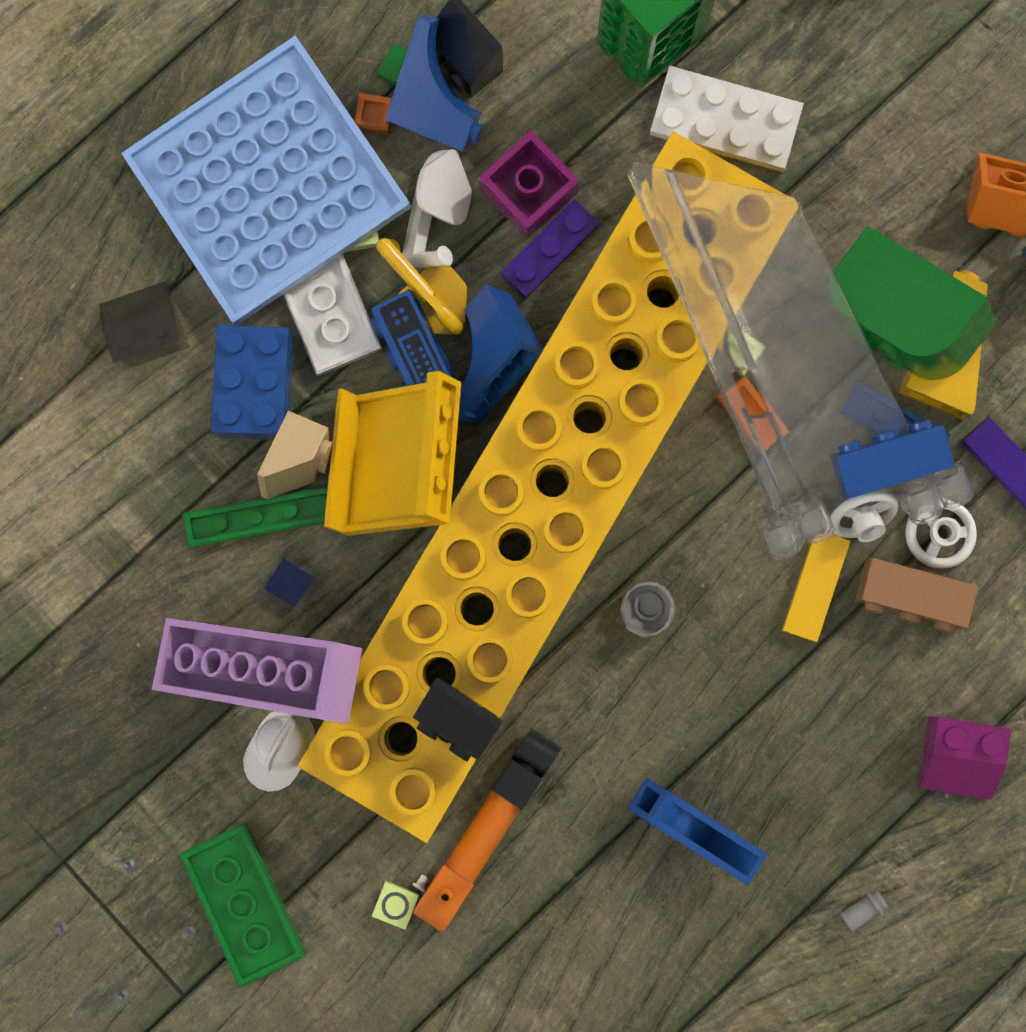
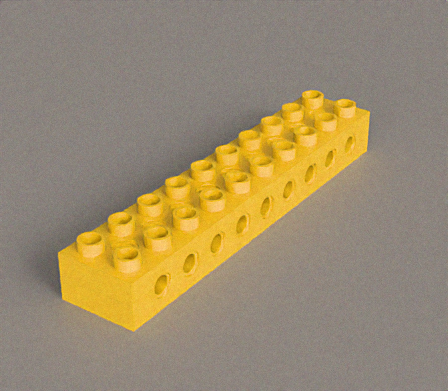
M673 131L451 505L450 524L438 527L361 657L349 723L344 724L324 720L300 760L299 768L425 843H428L476 760L472 756L468 762L461 759L449 750L451 742L440 735L436 740H433L416 729L419 721L414 719L413 716L431 687L426 679L428 665L437 658L448 659L453 663L456 670V677L451 686L498 717L502 716L800 204L798 201ZM694 228L701 229L707 234L709 243L699 246L691 244L686 239L684 232ZM654 289H665L672 294L674 305L667 308L657 307L650 302L647 294ZM621 349L631 350L637 356L639 365L632 370L624 371L618 369L613 364L610 356ZM584 410H592L600 415L603 427L600 431L587 434L581 432L576 427L573 418ZM551 471L560 473L567 482L566 491L557 497L543 495L536 485L537 479L542 474ZM511 533L524 535L531 545L530 553L520 561L506 559L499 550L501 541ZM482 595L492 601L494 612L492 618L487 623L475 626L465 621L463 607L469 598ZM398 722L410 724L417 733L418 741L416 747L410 753L396 752L390 745V730Z

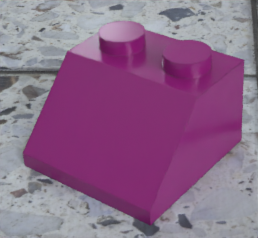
M928 716L918 788L992 800L1007 766L1012 729Z

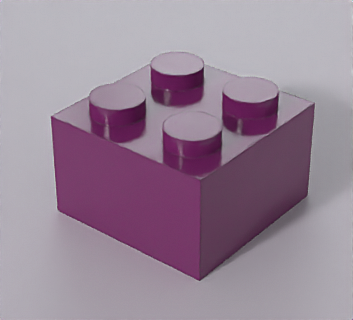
M532 130L479 176L480 190L526 239L533 235L579 192L580 180Z

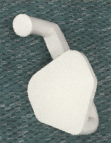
M454 149L440 150L432 153L425 161L418 175L402 252L414 268L448 267L452 264L453 257L451 251L446 246H440L436 251L425 252L432 216L450 225H460L466 220L472 190L459 154Z

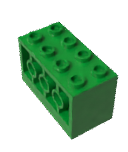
M601 0L597 43L607 56L613 55L621 64L620 69L623 75L630 82L636 81L643 88L705 36L715 0Z

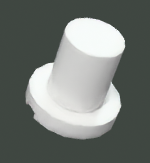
M421 874L416 883L413 882L412 885L418 890L425 892L424 887L429 879Z

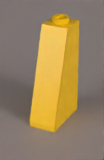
M955 270L950 274L987 296L988 284L979 281L978 275L966 270H960L959 272ZM982 344L965 366L950 377L928 380L918 377L907 370L898 393L961 420L967 419L973 415L976 406Z

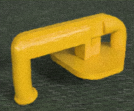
M387 238L378 240L376 244L378 252L407 284L399 294L411 290L417 295L434 333L461 334L465 329L467 285L451 266L426 268L419 274L400 252V245L396 240Z

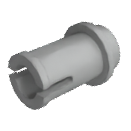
M877 890L872 893L867 891L865 898L845 911L840 912L841 917L852 933L878 915L881 917L885 916L883 912L888 910L889 907Z

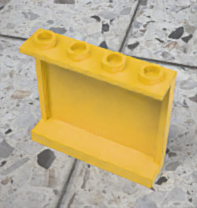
M440 371L428 372L426 383L359 395H355L342 388L338 389L325 510V528L351 536L450 524L461 392L460 381Z

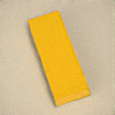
M818 529L814 531L781 631L815 643L818 642L851 542L850 540Z

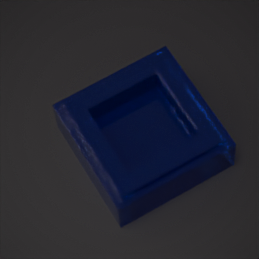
M283 558L264 589L296 608L315 577Z

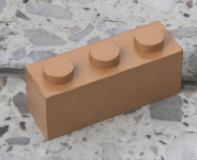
M870 558L865 560L855 602L865 604L864 610L881 615H885L886 610L900 613L899 619L902 621L920 624L921 619L934 622V629L955 634L956 628L963 629L969 627L978 585Z

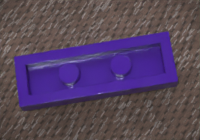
M574 199L501 272V276L526 300L599 227V222Z

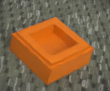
M359 92L354 122L360 131L389 135L391 122L385 120L392 98Z

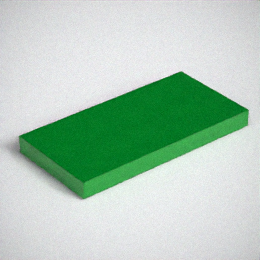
M247 822L178 854L239 988L307 955Z

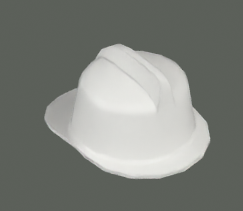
M274 711L268 714L261 722L243 758L244 771L248 780L254 786L268 792L279 791L289 786L301 770L298 764L315 737L314 727L308 717Z

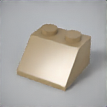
M287 412L257 473L261 497L270 499L316 482L320 472L324 474L327 472L331 462L330 451L333 444L329 441L328 427L293 412Z

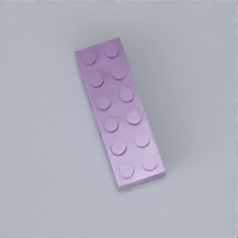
M166 618L152 690L348 724L362 648L333 641Z

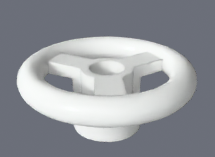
M873 491L847 499L831 514L829 528L833 534L842 538H858L861 542L874 541L885 533V526L895 517L898 511V501L893 494L886 491ZM879 501L872 506L857 507L865 503ZM843 516L852 518L854 522L852 528L840 525Z
M934 498L921 503L913 510L906 524L905 536L907 545L917 560L932 568L947 569L961 564L969 557L976 543L977 530L973 517L964 506L951 499ZM947 509L954 512L960 517L964 526L960 527L959 523L950 517L938 519L933 510ZM922 517L930 527V537L932 539L926 552L922 550L916 537V528ZM939 527H944L947 530L946 539L939 537ZM959 538H965L964 545L955 555L947 558H936L941 547L953 545Z

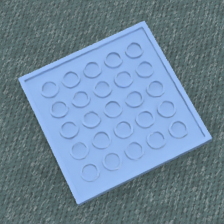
M296 35L121 153L235 326L412 208L410 202Z

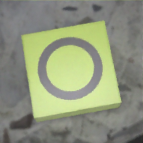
M385 881L372 917L406 930L419 893Z

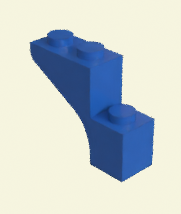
M647 777L627 808L649 824L684 844L748 886L768 855Z

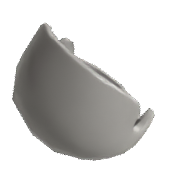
M652 581L641 582L626 591L621 603L620 612L626 629L629 632L642 638L658 636L669 628L675 615V603L666 587Z

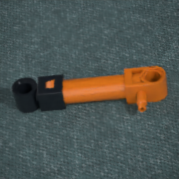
M533 728L529 730L446 862L443 863L412 912L414 915L441 933L445 931L473 888L475 880L520 810H523L541 782V778L544 777L562 747Z

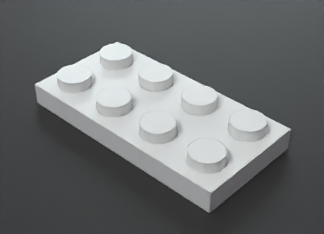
M669 66L649 135L668 140L674 131L711 153L783 173L804 103Z

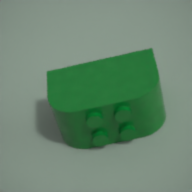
M868 225L835 267L830 278L829 293L831 300L848 330L856 337L855 342L869 353L877 350L885 356L884 361L897 371L901 372L905 368L914 375L924 379H944L960 371L997 324L987 296Z

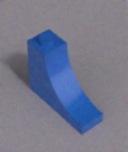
M425 14L417 18L385 120L463 152L471 143L476 144L480 137L483 125L478 122L482 112L466 104L447 83L439 66L436 51V34L439 18Z
M487 284L465 308L472 331V356L468 374L460 392L458 419L475 425L482 423L538 360L544 350L512 295Z

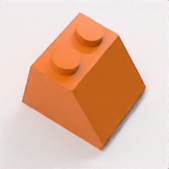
M979 152L967 201V219L969 223H973L981 229L994 228L1007 231L1015 237H1026V163Z

